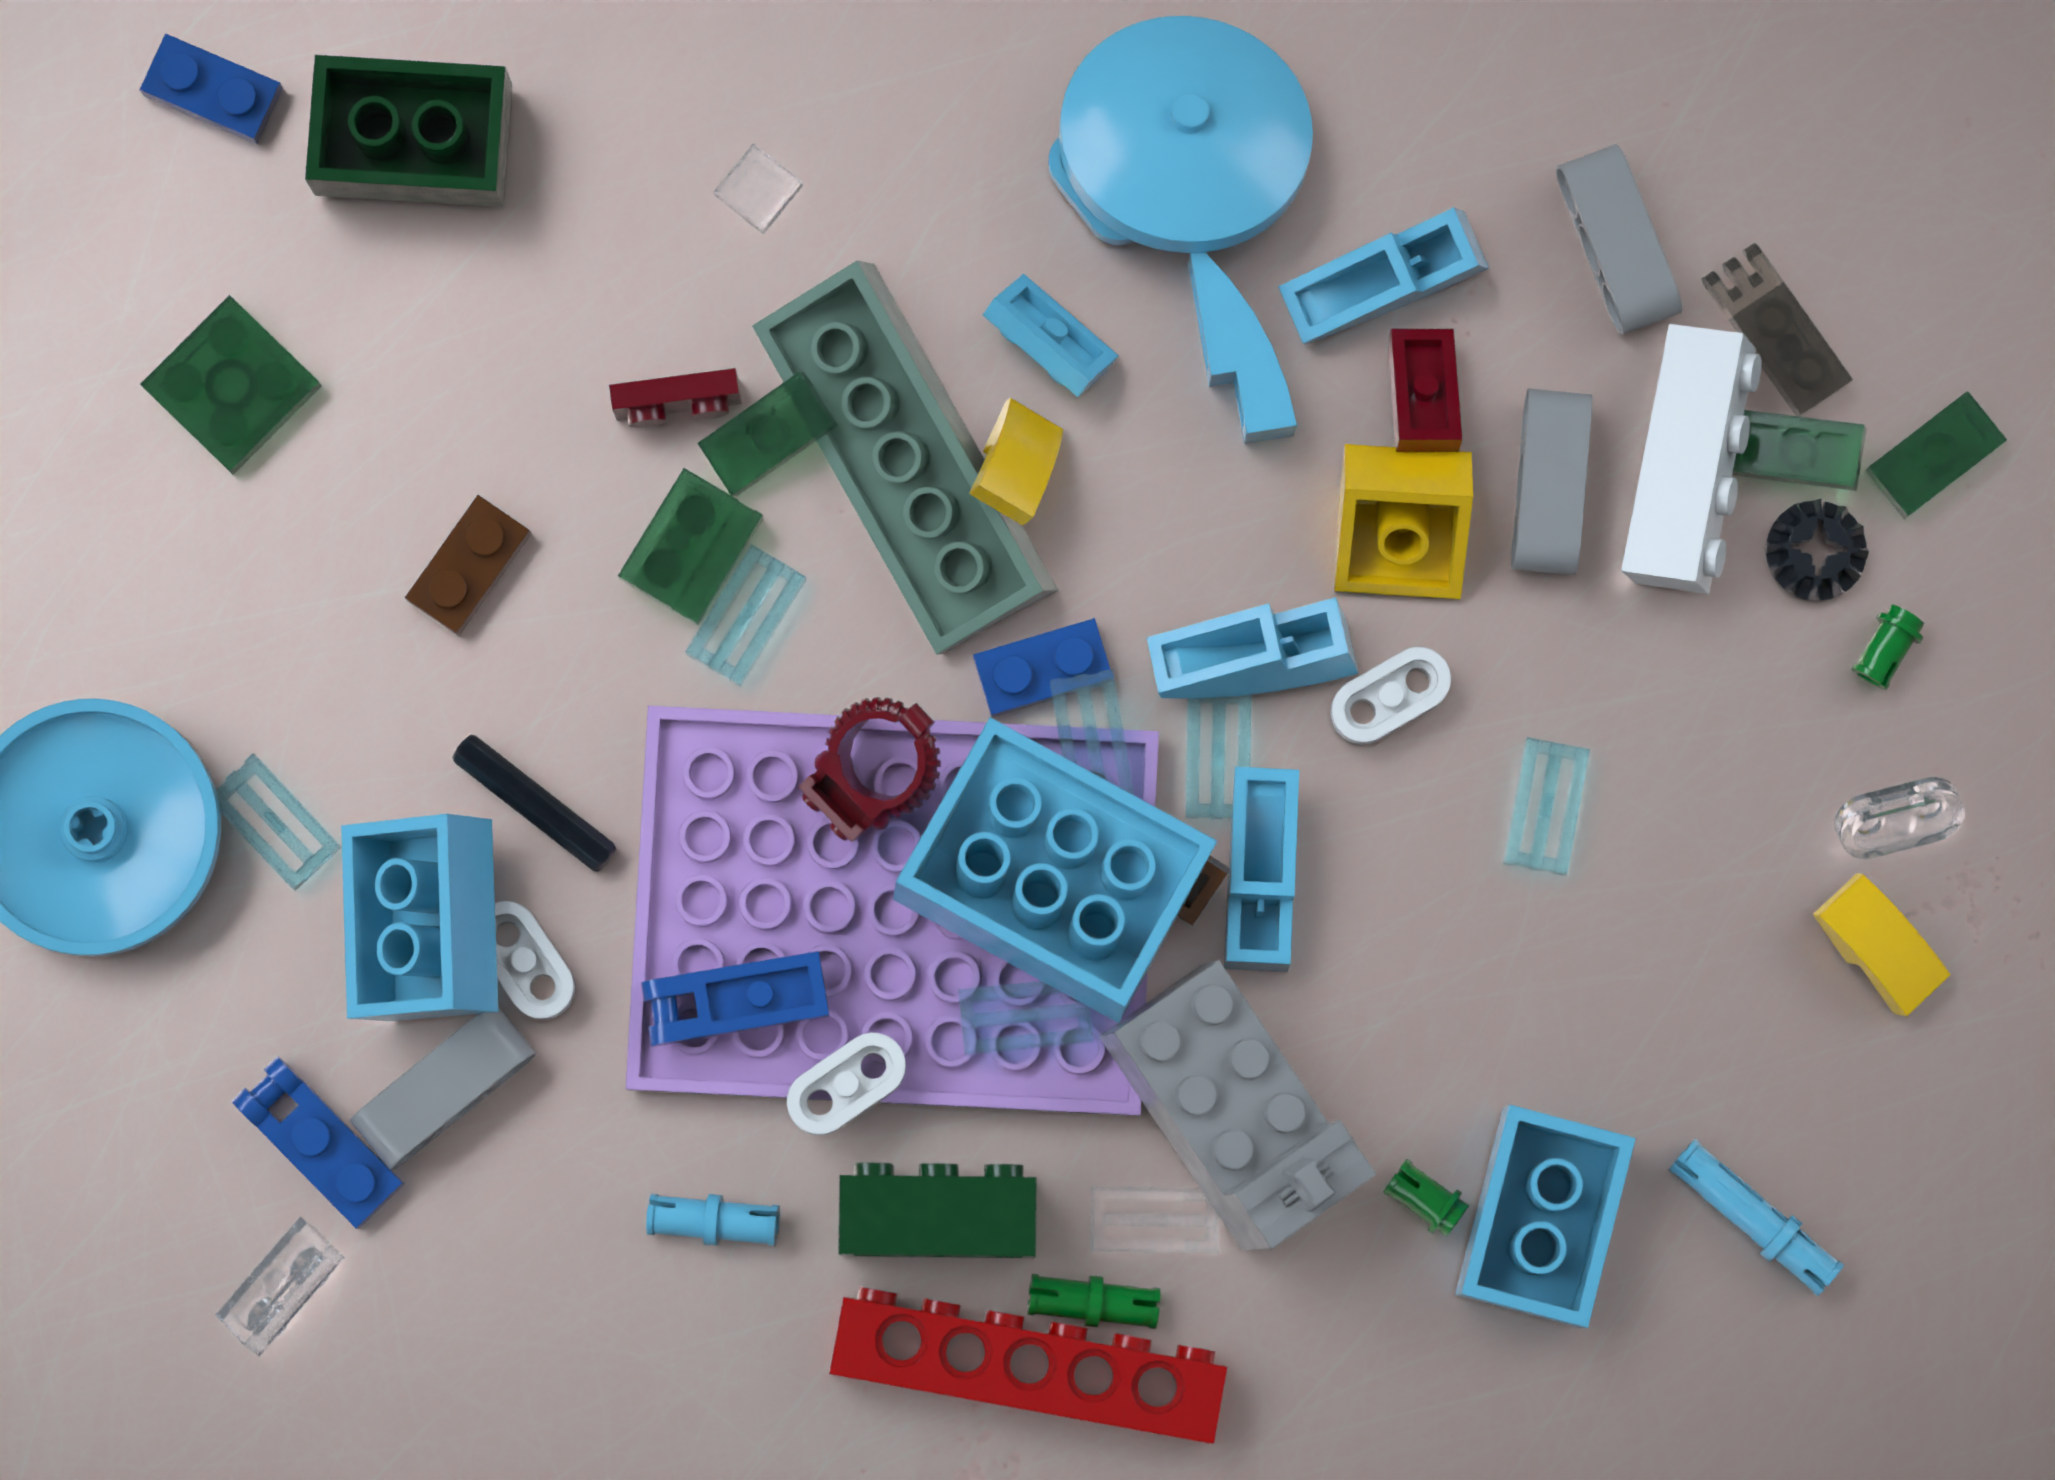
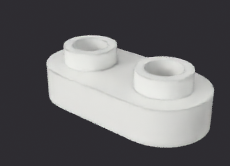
M1425 647L1406 649L1351 680L1339 689L1331 705L1330 715L1332 724L1337 733L1351 743L1360 745L1374 743L1437 707L1449 691L1451 684L1450 669L1444 658L1432 649ZM1411 671L1423 672L1429 681L1428 689L1420 693L1411 691L1405 682L1406 675ZM1358 702L1369 704L1374 711L1373 720L1367 724L1355 722L1350 714L1352 705Z
M510 901L495 903L496 934L502 925L508 923L516 925L519 929V939L510 947L499 945L496 939L498 981L515 1006L525 1015L539 1020L552 1019L561 1015L571 1005L575 995V980L572 972L535 917L525 907ZM541 976L551 977L555 983L553 995L545 1000L535 998L532 993L533 982Z
M862 1034L800 1075L791 1085L787 1095V1109L793 1122L809 1134H831L893 1093L902 1083L906 1071L905 1057L900 1046L892 1038L884 1034ZM871 1054L881 1056L886 1062L884 1074L876 1079L866 1077L861 1071L862 1061ZM816 1091H825L832 1097V1108L824 1115H815L808 1108V1099Z

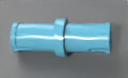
M652 1193L649 1197V1204L652 1205H648L647 1235L664 1234L703 1238L704 1245L718 1246L720 1240L768 1244V1246H776L780 1225V1205L772 1204V1206L724 1202L723 1195L709 1194L707 1200L659 1196V1194Z

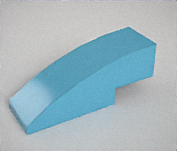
M1453 207L1399 234L1389 233L1278 287L1302 343L1309 344L1423 299L1489 269V266L1465 211Z
M1205 252L1190 253L1188 267L1208 386L1234 383L1244 444L1294 436L1297 423L1288 386L1274 349L1255 313L1230 278Z
M1336 597L1274 614L1268 603L1147 637L1157 690L1161 698L1197 699L1251 695L1309 686L1359 674L1347 621Z
M1235 767L1229 849V868L1231 870L1228 873L1225 969L1288 972L1291 965L1299 770Z

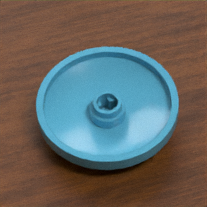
M1167 16L1138 22L1121 29L1099 43L1084 58L1073 74L1065 92L1059 123V149L1062 163L1074 191L1084 205L1100 221L1120 235L1151 248L1179 253H1202L1232 247L1260 234L1277 221L1294 201L1302 186L1309 164L1313 139L1312 118L1304 91L1294 73L1279 55L1264 42L1235 26L1217 20L1193 16Z
M76 699L49 705L30 713L5 730L0 735V922L18 936L35 945L54 952L82 957L108 956L134 950L159 938L177 925L190 912L208 885L216 865L221 840V813L215 785L201 757L191 744L178 731L146 710L130 704L106 699Z

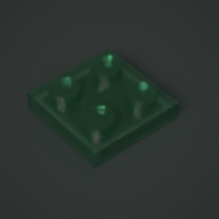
M230 295L140 383L143 389L232 475L322 387L321 383Z

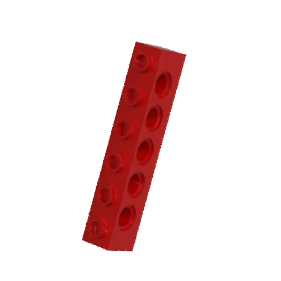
M859 1287L857 1299L843 1297L829 1372L831 1375L1210 1444L1215 1442L1227 1373V1366L1214 1364L1216 1351L1177 1345L1176 1356H1166L1150 1353L1151 1339L1114 1333L1111 1346L1086 1341L1088 1328L1051 1321L1048 1334L1023 1330L1024 1316L986 1310L984 1322L959 1318L961 1305L925 1298L922 1301L921 1311L895 1306L897 1293ZM900 1321L913 1324L921 1336V1345L918 1352L907 1360H898L891 1357L886 1352L883 1344V1337L888 1327ZM958 1334H974L984 1345V1360L973 1371H959L948 1361L947 1346L951 1339ZM1027 1344L1040 1347L1046 1353L1049 1362L1045 1376L1034 1383L1019 1381L1013 1375L1010 1368V1360L1014 1351ZM1089 1356H1097L1104 1359L1112 1371V1380L1109 1387L1096 1395L1082 1392L1074 1380V1371L1077 1364ZM1152 1368L1167 1370L1175 1381V1393L1172 1399L1162 1406L1148 1405L1142 1400L1138 1391V1383L1141 1376Z

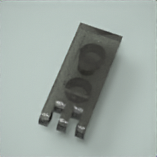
M1753 243L1743 250V254L1755 273L1749 276L1741 263L1735 257H1732L1723 263L1722 267L1734 287L1728 289L1714 271L1702 277V282L1735 331L1743 333L1756 348L1755 354L1761 356V368L1797 419H1799L1849 385L1853 379L1761 248L1756 243Z

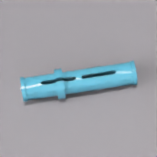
M1696 1138L1668 1169L1762 1247L1760 1255L1769 1262L1772 1259H1776L1809 1287L1816 1296H1819L1824 1291L1825 1286H1828L1844 1267L1842 1262L1837 1261L1800 1229V1226L1803 1224L1794 1215H1791L1789 1218L1785 1217L1733 1171L1714 1157Z

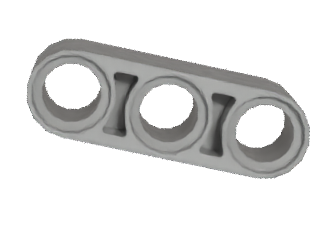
M1614 144L1556 166L1557 180L1609 315L1620 335L1682 313L1681 299L1675 280L1621 148Z
M1527 389L1522 421L1512 540V570L1576 575L1582 538L1592 417V394Z
M498 1006V1012L476 1015L369 1101L350 1121L387 1168L392 1171L417 1154L534 1058L536 1052Z

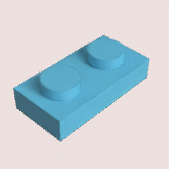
M1025 274L997 295L983 313V316L996 326L1008 341L1018 345L1047 370L1053 380L1065 386L1077 397L1100 379L1119 356Z

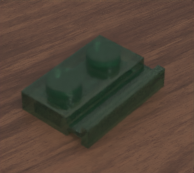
M683 468L618 574V577L623 582L698 626L763 521V514L752 510L739 502L738 499Z

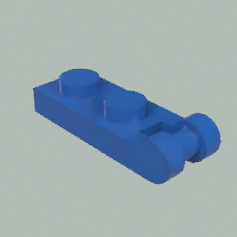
M819 951L641 982L644 1002H651L654 1025L649 1026L648 1030L652 1047L830 1017ZM694 994L698 1018L679 1020L676 997Z
M277 1055L264 1068L267 1075L251 1091L245 1087L231 1102L356 1229H360L405 1183L393 1171H390L367 1144ZM286 1092L298 1106L281 1122L269 1108Z

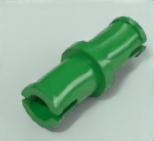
M1031 1274L1028 1292L1030 1300L1027 1301V1315L1034 1316V1314L1083 1319L1084 1326L1097 1328L1099 1321L1156 1329L1160 1309L1157 1308V1303H1160L1161 1291L1160 1288L1155 1287L1150 1289L1105 1284L1103 1277L1090 1275L1088 1281H1079Z

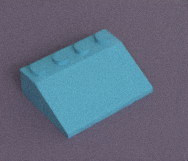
M990 717L897 878L893 900L1115 1022L1120 1023L1211 855L1217 840Z

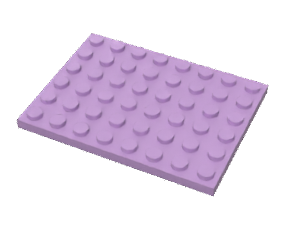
M648 706L626 1090L787 1098L791 1085L800 1075L854 1038L866 1033H880L892 1038L900 1046L905 1057L906 1071L900 1086L878 1103L1125 1116L1141 1115V1099L1098 1037L1117 1024V1022L893 900L897 878L986 725L985 722L934 720L935 723L930 728V733L932 736L935 735L937 739L934 743L936 748L939 747L940 754H937V758L941 760V767H937L940 775L939 779H935L937 784L935 790H930V798L923 800V805L919 809L915 807L914 812L910 814L903 813V817L899 818L892 815L886 829L875 830L871 827L861 838L851 842L849 839L847 841L842 840L831 830L829 826L831 821L821 810L816 812L803 801V791L799 788L809 775L817 771L814 765L815 758L824 750H828V746L825 745L826 738H830L828 731L831 726H835L834 720L836 717H841L842 715ZM870 719L854 738L850 754L854 772L861 784L873 792L888 796L899 795L908 788L914 779L917 770V752L914 745L916 738L900 722L894 723L885 719ZM1002 723L1155 807L1159 731ZM819 951L830 1017L694 1039L670 1045L651 1046L648 1027L653 1026L654 1021L651 1002H644L641 982ZM1147 974L1121 1020L1146 1004ZM694 994L676 997L679 1020L698 1018ZM876 1054L868 1055L861 1064L862 1073L871 1079L881 1077L886 1070L885 1060ZM816 1091L808 1100L832 1101V1097L825 1091Z

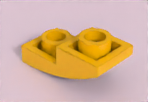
M1010 397L1005 401L982 451L987 456L969 494L1024 526L1034 517L1056 462L1064 429Z
M1856 873L1812 914L1847 963L1859 965L1894 1014L1907 1017L1951 975L1913 925L1864 874Z

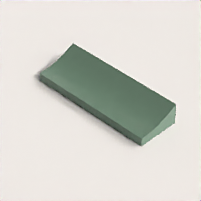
M855 261L752 325L936 655L948 652L994 624L1058 591L1023 526L969 494L985 459L875 264Z

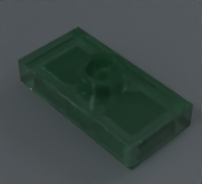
M798 372L697 444L731 496H738L836 428L838 424L807 375L803 372Z
M1967 391L1875 461L1865 471L1905 520L1999 448L2007 439L1969 391Z
M1744 410V416H1748L1750 422L1749 438L1744 453H1736L1732 475L1857 491L1867 432L1864 424Z

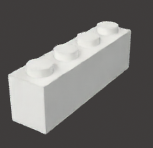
M1669 324L1621 569L1635 584L1709 594L1712 577L1719 578L1723 571L1726 543L1725 540L1720 539L1724 515H1732L1738 494L1737 479L1732 477L1736 453H1744L1749 438L1750 422L1749 417L1744 416L1748 392L1756 391L1761 375V356L1755 354L1756 348L1743 333Z

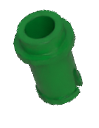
M1893 604L1887 613L1879 612L1876 620L1880 624L1859 660L1851 668L1860 678L1883 690L1889 688L1891 679L1913 642L1920 644L1923 640V636L1919 632L1925 624L1914 614Z
M1408 1159L1402 1164L1399 1172L1393 1176L1383 1191L1387 1196L1390 1195L1429 1223L1428 1231L1434 1234L1438 1230L1446 1237L1469 1207L1467 1203L1460 1199L1462 1195L1460 1190L1457 1189L1454 1193H1451L1415 1167Z

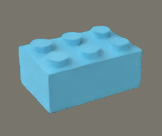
M439 814L341 825L347 1019L393 1022L498 1012L492 819Z
M1514 1105L1502 1108L1455 1295L1577 1328H1588L1636 1138Z

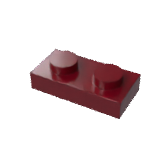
M1391 329L1388 338L1396 452H1459L1463 439L1454 329Z
M736 368L609 385L612 410L617 421L628 419L629 427L638 428L660 425L666 422V414L691 411L693 419L722 417L729 414V406L742 404Z

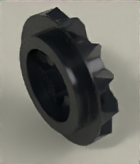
M1821 498L1795 503L1785 510L1773 523L1766 541V559L1775 580L1792 595L1811 601L1829 600L1848 591L1862 576L1869 554L1864 536V526L1856 521L1848 512L1846 506H1838ZM1817 524H1820V533H1823L1824 543L1833 545L1835 549H1843V552L1826 556L1822 566L1819 568L1818 576H1816V565H1812V555L1802 553L1801 549H1791V546H1799L1800 544L1810 542L1814 532L1817 530Z

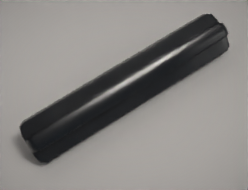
M470 734L456 748L452 756L455 764L592 871H600L612 858L616 847L611 840L476 735Z

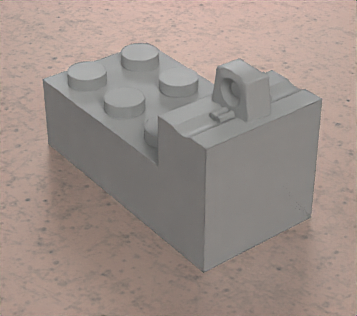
M1220 960L1202 964L1121 1020L1120 1023L1115 1024L1098 1036L1241 1250L1274 1248L1377 1175L1356 1146L1341 1120L1327 1122Z

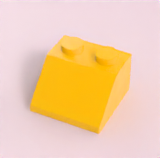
M1344 445L1339 493L1334 591L1461 599L1473 504L1472 452H1396L1395 447Z

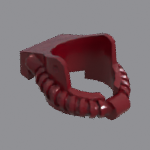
M873 697L872 701L865 698L861 700L860 704L858 702L851 704V709L845 708L841 712L842 716H837L834 720L835 726L830 727L828 731L830 738H826L825 742L828 750H824L816 756L814 765L817 771L809 775L799 788L803 791V801L816 812L821 810L830 819L831 823L829 826L831 830L842 840L847 841L849 839L853 842L861 838L871 827L875 830L886 829L892 815L899 818L903 817V813L910 814L914 812L915 807L919 809L923 805V800L930 798V790H935L937 785L935 779H939L940 775L937 767H941V760L937 758V754H940L939 747L936 748L934 743L937 739L935 735L932 736L930 733V728L935 721L917 703L910 708H906L903 702L897 701L894 703L892 698L886 697L884 700H881L880 697ZM870 719H885L894 723L900 722L916 738L914 745L917 752V770L911 784L899 795L888 796L871 791L861 784L854 772L850 755L853 741L860 729Z

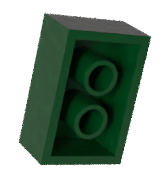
M315 55L305 180L315 196L503 207L512 97V82L506 66Z
M854 1163V1175L839 1176L838 1254L851 1257L1035 1258L1037 1177H1023V1165L984 1164V1177L959 1176L958 1164L922 1163L919 1164V1176H894L893 1163Z

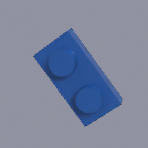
M165 33L139 90L143 96L258 145L283 87L280 82Z
M1095 618L973 654L991 718L1113 682V676Z

